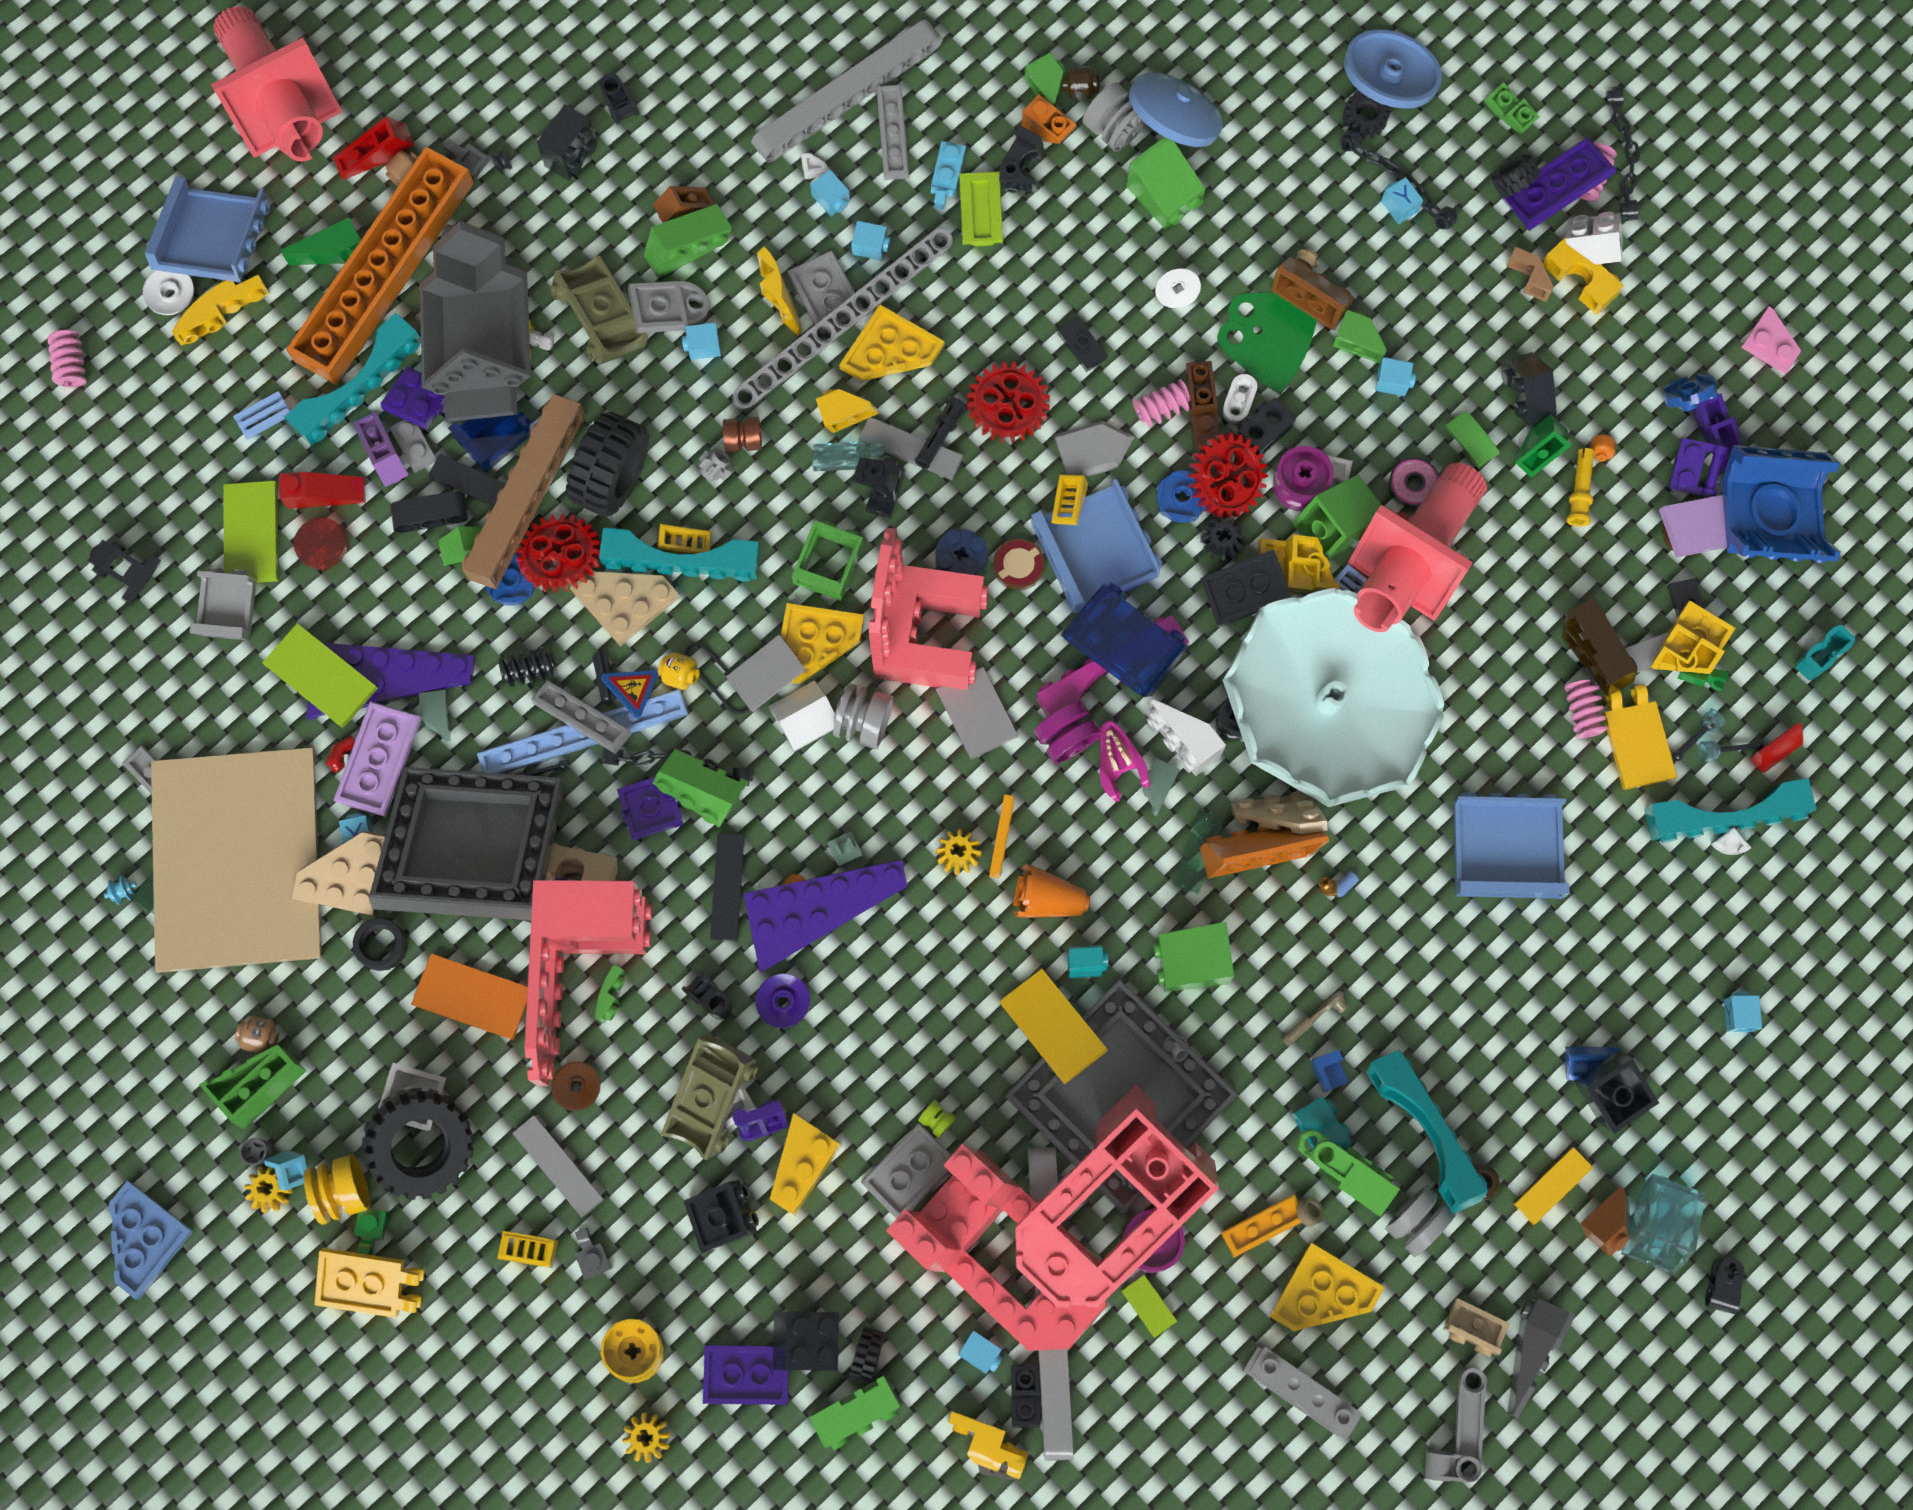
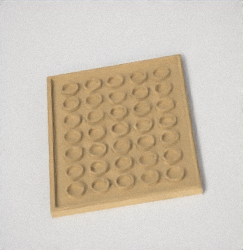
M303 748L151 761L155 972L322 958L320 904L292 899L297 872L318 859L314 749Z

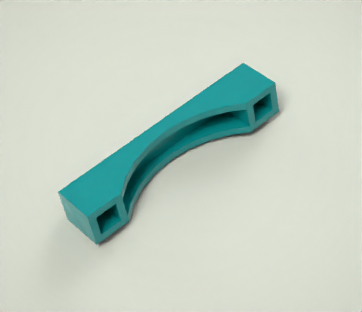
M395 312L377 329L372 353L359 373L344 386L329 394L303 399L284 417L286 421L311 446L323 440L327 432L335 424L341 423L353 407L360 405L364 397L372 389L378 388L390 372L397 370L401 362L408 355L418 350L421 338L417 331Z
M603 528L599 558L602 565L611 570H620L621 567L631 568L635 572L657 570L658 573L664 575L679 572L688 577H698L699 574L709 575L713 579L735 577L738 581L748 582L750 579H757L761 549L757 541L732 539L723 546L708 552L673 554L650 547L629 530Z
M1807 778L1783 782L1775 787L1759 804L1736 812L1718 813L1704 811L1691 807L1679 800L1651 804L1644 811L1651 840L1661 839V843H1668L1678 840L1677 836L1687 835L1688 839L1703 836V832L1713 831L1714 834L1729 832L1731 827L1739 826L1740 830H1747L1756 827V823L1765 822L1766 826L1782 823V819L1791 818L1792 822L1809 818L1808 814L1816 810L1810 781Z
M1400 1049L1372 1061L1366 1074L1378 1094L1405 1109L1419 1122L1428 1134L1439 1162L1440 1180L1438 1191L1452 1214L1454 1215L1481 1202L1488 1192L1486 1181L1482 1175L1477 1174L1472 1166L1470 1155L1467 1151L1462 1150L1457 1142L1454 1130L1447 1126L1442 1118L1441 1109L1430 1099L1427 1094L1426 1085L1415 1075L1411 1061L1404 1057Z

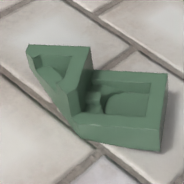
M446 690L419 693L420 716L426 728L440 734L445 741H451L448 695Z
M1158 758L1155 759L1148 772L1151 786L1148 788L1144 787L1143 789L1145 797H1148L1152 805L1151 811L1155 816L1158 815L1180 769Z

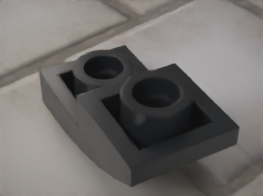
M1011 1366L1012 1428H1040L1039 1366Z

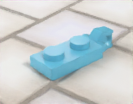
M941 142L931 183V193L936 194L934 199V208L944 210L947 197L953 198V195L956 194L959 174L961 173L966 153L965 145Z

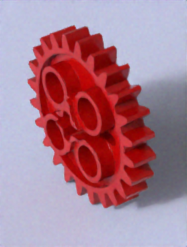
M1004 361L1001 369L992 364V372L984 368V378L976 375L975 381L977 384H970V390L973 393L967 394V400L971 401L967 403V410L972 411L969 413L970 420L976 419L974 427L979 428L983 426L982 435L991 432L992 441L997 435L1000 436L1001 443H1004L1006 437H1009L1011 443H1014L1015 436H1019L1024 441L1026 432L1030 436H1034L1033 427L1041 429L1042 423L1040 421L1047 420V414L1044 412H1049L1050 405L1047 404L1050 401V395L1045 394L1047 392V385H1041L1042 377L1034 379L1035 370L1033 369L1027 373L1025 364L1020 369H1016V362L1012 363L1011 368H1007ZM1012 382L1015 383L1017 387L1014 389H1009L1005 385L1007 383ZM997 385L1001 389V392L994 386ZM994 397L997 400L994 403H988L984 399ZM1023 402H1030L1033 406L1030 408H1023L1022 406H1020V404ZM1016 413H1017L1020 417H1023V419H1019V418L1016 416ZM1002 416H1009L1012 420L1004 423L1000 418Z
M1225 433L1224 436L1223 434H1216L1215 439L1207 438V445L1198 446L1201 454L1193 453V457L1197 460L1196 463H1189V466L1194 469V473L1187 474V477L1194 478V482L1189 484L1188 487L1196 488L1192 498H1200L1197 505L1206 506L1205 512H1213L1215 517H1240L1241 512H1249L1248 505L1257 506L1254 498H1262L1263 495L1259 492V489L1267 487V485L1261 482L1263 478L1268 477V474L1262 473V469L1267 467V464L1260 463L1264 454H1255L1258 445L1250 446L1251 439L1242 440L1241 434H1235L1234 436L1233 433ZM1232 452L1234 453V456H1235V459H1234V462H1233V463H1232L1231 460H1230V456H1231ZM1212 465L1214 467L1213 476L1210 475V468ZM1243 475L1245 476V479H1246V482H1245L1244 486L1242 485V482H1241ZM1224 488L1225 497L1222 499L1221 491Z
M564 513L561 514L559 520H556L553 514L549 522L541 518L542 525L540 526L532 523L534 531H526L527 539H522L521 547L516 550L519 555L516 558L520 566L519 569L527 582L532 581L535 588L541 585L544 592L550 586L554 593H557L559 587H563L564 591L568 592V585L572 584L577 589V581L580 580L587 583L585 575H595L592 567L600 566L597 559H599L601 544L591 524L586 525L583 518L577 522L575 515L566 520Z

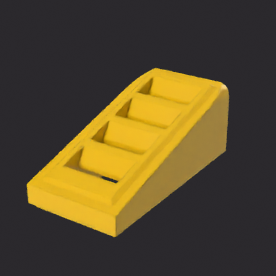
M1059 475L1051 520L1052 524L1078 525L1088 487V481L1084 475ZM1068 489H1077L1076 492L1067 491ZM1065 497H1075V500H1065ZM1063 505H1074V507L1063 508ZM1061 513H1070L1072 517H1060Z
M660 524L656 549L673 554L708 552L711 547L712 531ZM666 536H671L670 544H665ZM677 537H681V546L676 545ZM687 537H692L691 547H686ZM698 538H703L702 549L697 548Z
M503 1231L497 1259L553 1268L558 1240ZM513 1238L515 1241L512 1255H506L509 1239ZM520 1240H525L522 1257H517ZM531 1242H536L532 1259H529L528 1254ZM541 1243L546 1244L543 1261L538 1260Z

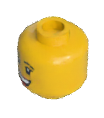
M677 652L663 657L658 668V674L661 676L662 682L665 685L680 690H686L692 684H695L700 675L695 659Z

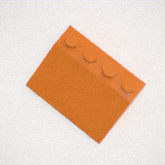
M1281 826L1278 830L1258 827L1257 832L1248 833V830H1240L1232 833V837L1225 839L1222 838V835L1207 838V842L1200 847L1207 878L1210 879L1310 857L1329 842V837L1323 831L1297 834L1291 833V829L1285 826Z

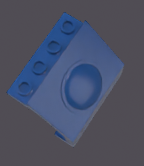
M1733 445L1722 479L1727 553H1737L1747 558L1764 556L1773 560L1783 557L1793 561L1811 559L1818 563L1838 561L1841 551L1825 535L1822 488L1827 473H1837L1840 463L1829 453Z

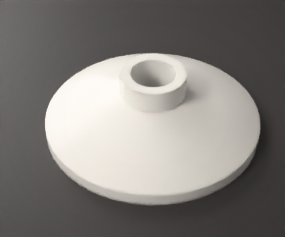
M155 271L147 278L143 287L145 303L152 311L161 315H173L183 311L191 303L194 296V284L189 275ZM175 292L173 296L168 297L170 293Z

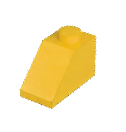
M840 389L828 390L816 399L824 425L832 433L879 414L878 409L870 401Z

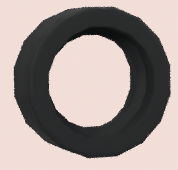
M373 918L362 923L356 930L352 941L353 952L357 960L369 969L376 971L390 970L398 966L405 958L408 949L407 937L403 929L393 921L385 918ZM376 929L389 930L396 939L394 952L384 960L372 959L365 951L366 938Z

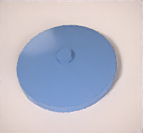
M1390 30L1363 32L1350 42L1344 56L1345 72L1353 85L1370 99L1386 106L1395 108H1416L1422 106L1434 98L1442 81V71L1435 56L1423 44L1399 32Z
M1144 73L1135 79L1129 90V100L1137 115L1157 133L1174 142L1192 147H1204L1213 144L1222 131L1223 121L1215 105L1202 92L1181 79L1163 73Z

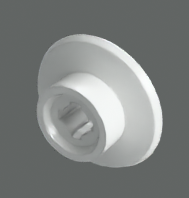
M1174 269L1168 271L1159 279L1156 285V296L1160 303L1167 307H1185L1198 297L1201 283L1198 276L1192 271Z

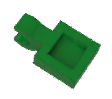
M1713 669L1711 674L1680 671L1677 679L1704 687L1705 682H1707L1711 688L1722 691L1729 673L1720 669Z
M368 1209L358 1213L354 1236L361 1237L362 1239L357 1253L373 1255L375 1239L384 1240L389 1212Z

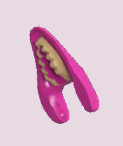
M1105 722L1101 727L1103 733L1100 737V780L1108 796L1115 802L1120 801L1121 793L1118 791L1116 781L1122 773L1131 769H1137L1140 776V784L1145 788L1151 786V781L1144 759L1126 734L1114 722Z

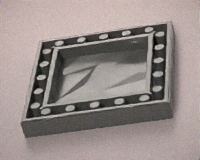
M404 767L369 895L372 909L531 920L533 880H546L565 791L563 778Z
M1119 979L1082 1016L1083 1020L1108 1051L1065 1085L1042 1057L1005 1095V1098L1075 1167L1096 1146L1097 1122L1135 1084L1155 1102L1156 1120L1186 1149L1239 1094ZM1168 1037H1171L1174 1042L1178 1043L1188 1053L1185 1060L1175 1063L1162 1050L1163 1046L1166 1052L1172 1053L1171 1051L1175 1048V1044L1171 1040L1164 1043ZM1117 1169L1096 1188L1122 1214L1143 1195Z

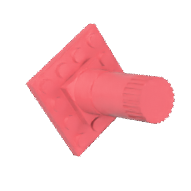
M245 6L227 8L226 11H222V14H219L218 18H216L214 33L236 72L212 83L211 85L254 158L278 146L283 153L295 161L312 159L309 151L314 149L322 138L323 128L321 123L342 113V110L308 45L302 37L276 51L257 16L251 9H247Z
M1459 462L1446 466L1408 521L1382 505L1376 511L1347 563L1367 578L1357 594V604L1354 607V615L1363 626L1375 632H1386L1391 625L1397 624L1402 620L1410 606L1434 621L1437 619L1473 564L1463 554L1452 550L1450 547L1487 491L1486 480L1483 479L1484 477L1475 468L1464 463L1460 464Z

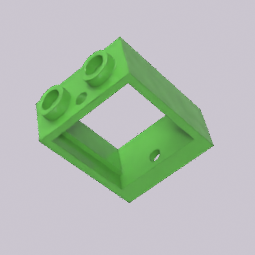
M814 520L792 573L793 584L842 601L864 547L863 537H860L861 535L851 529H846V531L838 529L835 524L823 520L818 522ZM819 537L853 548L840 583L806 571Z

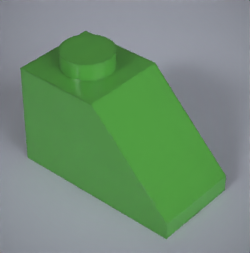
M1049 53L1025 66V80L1036 97L1039 94L1056 108L1063 85V73H1065L1061 61L1059 59L1055 60L1052 53Z
M1347 310L1333 347L1380 364L1386 348L1371 318L1366 317L1362 312Z

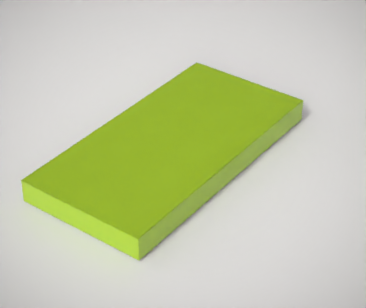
M276 481L223 484L224 573L232 574V570L248 571V576L257 579L256 583L278 582V484Z
M298 623L262 662L264 666L341 728L347 725L378 689Z

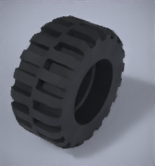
M612 411L600 414V417L594 420V423L587 429L585 436L582 437L580 445L575 451L573 462L570 464V471L566 480V494L569 500L602 517L612 516L617 513L619 508L624 505L625 500L630 496L633 487L638 481L639 474L642 472L650 439L646 428Z
M413 1088L411 1092H406L405 1089L398 1091V1096L392 1099L388 1096L382 1101L383 1105L379 1109L375 1107L371 1113L372 1119L370 1122H366L364 1127L365 1137H362L365 1161L378 1184L383 1188L389 1189L390 1193L399 1197L402 1194L405 1195L406 1199L415 1200L416 1196H422L424 1200L432 1198L431 1194L437 1191L441 1195L447 1191L445 1187L450 1183L455 1186L460 1181L459 1174L461 1172L466 1173L469 1167L467 1161L468 1158L473 1157L474 1151L472 1147L474 1137L470 1129V1123L459 1106L447 1095L439 1094L436 1090L429 1089L428 1091H423L422 1088ZM416 1119L432 1120L439 1125L444 1134V1145L440 1154L432 1162L421 1167H406L400 1164L393 1156L391 1146L396 1132L410 1121Z

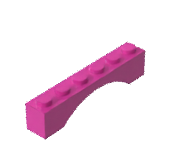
M1171 615L1166 619L1164 617L1156 619L1151 623V628L1144 632L1141 629L1134 632L1125 643L1121 645L1119 642L1113 644L1106 650L1107 653L1101 657L1093 656L1086 660L1084 666L1077 671L1071 669L1061 676L1062 679L1054 684L1048 682L1040 687L1036 701L1048 718L1067 705L1080 701L1092 683L1114 667L1136 660L1166 661L1185 650L1189 640L1174 617Z

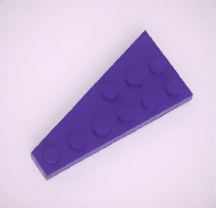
M321 642L378 688L361 708L368 707L370 701L383 704L400 700L399 698L407 696H419V693L472 684L476 659L474 655ZM308 701L306 713L308 720L317 719L319 716L325 715Z
M902 860L743 893L759 973L906 888L907 882Z

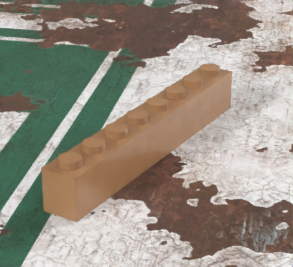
M555 394L552 395L549 402L545 403L539 422L534 424L527 445L522 447L516 466L511 468L505 487L500 489L493 510L488 512L482 531L477 533L470 554H467L463 560L462 570L468 580L497 589L586 417L581 403Z

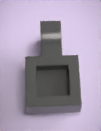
M449 138L443 145L447 150L445 152L446 155L455 159L454 162L467 168L474 180L489 163V157L469 143L463 149Z
M588 1228L576 1231L575 1235L583 1251L575 1253L584 1280L611 1270L612 1268L603 1244L600 1243L594 1246Z

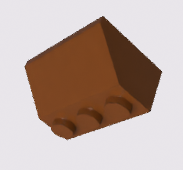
M1292 257L1279 265L1271 288L1272 292L1332 330H1335L1340 324L1346 311L1350 310L1355 298L1347 289L1336 286L1325 275L1317 274L1309 269L1306 263L1301 260H1295Z

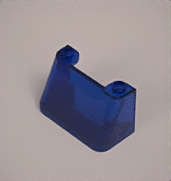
M1110 582L1109 585L1103 583L1066 626L1061 636L1142 697H1151L1156 693L1190 645L1184 641L1186 637L1174 628L1171 632L1163 629L1124 600V597L1121 595L1123 590L1113 582Z

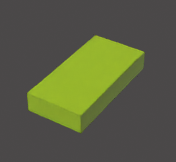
M1142 1275L1121 1291L1154 1338L1177 1322L1145 1275Z

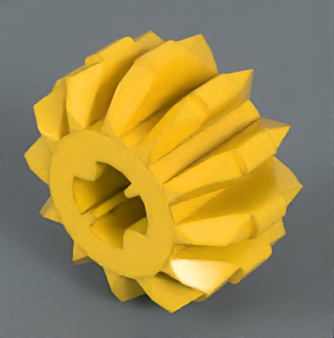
M961 829L957 830V837H954L952 832L948 831L947 838L949 841L944 838L939 839V844L943 847L936 848V854L942 855L937 862L939 865L947 863L944 868L945 872H949L954 867L955 875L958 876L960 868L963 867L965 873L968 874L970 873L968 864L974 867L978 865V861L974 857L981 856V851L975 849L979 846V841L974 840L970 842L972 839V833L970 832L966 834L965 838L962 837ZM958 847L960 851L965 850L963 851V856L952 855L954 854V848Z
M260 1166L257 1168L258 1176L252 1173L248 1175L249 1179L253 1182L252 1185H244V1189L251 1190V1193L247 1194L245 1199L248 1201L254 1200L251 1207L253 1209L261 1207L263 1213H268L271 1208L274 1211H279V1202L288 1204L289 1200L285 1197V1194H292L294 1191L293 1189L280 1190L275 1168L268 1166L266 1170ZM267 1184L273 1185V1190H269L271 1194H266L264 1191L265 1188L268 1189Z
M642 1413V1423L637 1417H632L631 1421L635 1428L631 1426L624 1427V1431L630 1433L631 1437L622 1438V1442H631L632 1446L626 1449L627 1454L637 1450L634 1456L635 1461H639L644 1453L645 1461L649 1463L652 1461V1453L657 1459L662 1457L658 1447L666 1450L669 1448L670 1445L663 1442L662 1438L671 1437V1432L662 1433L661 1431L668 1425L666 1421L658 1426L656 1425L659 1415L654 1414L649 1422L648 1413ZM644 1429H647L648 1434H653V1440L649 1441V1446H646L645 1441L640 1440V1435L645 1434Z

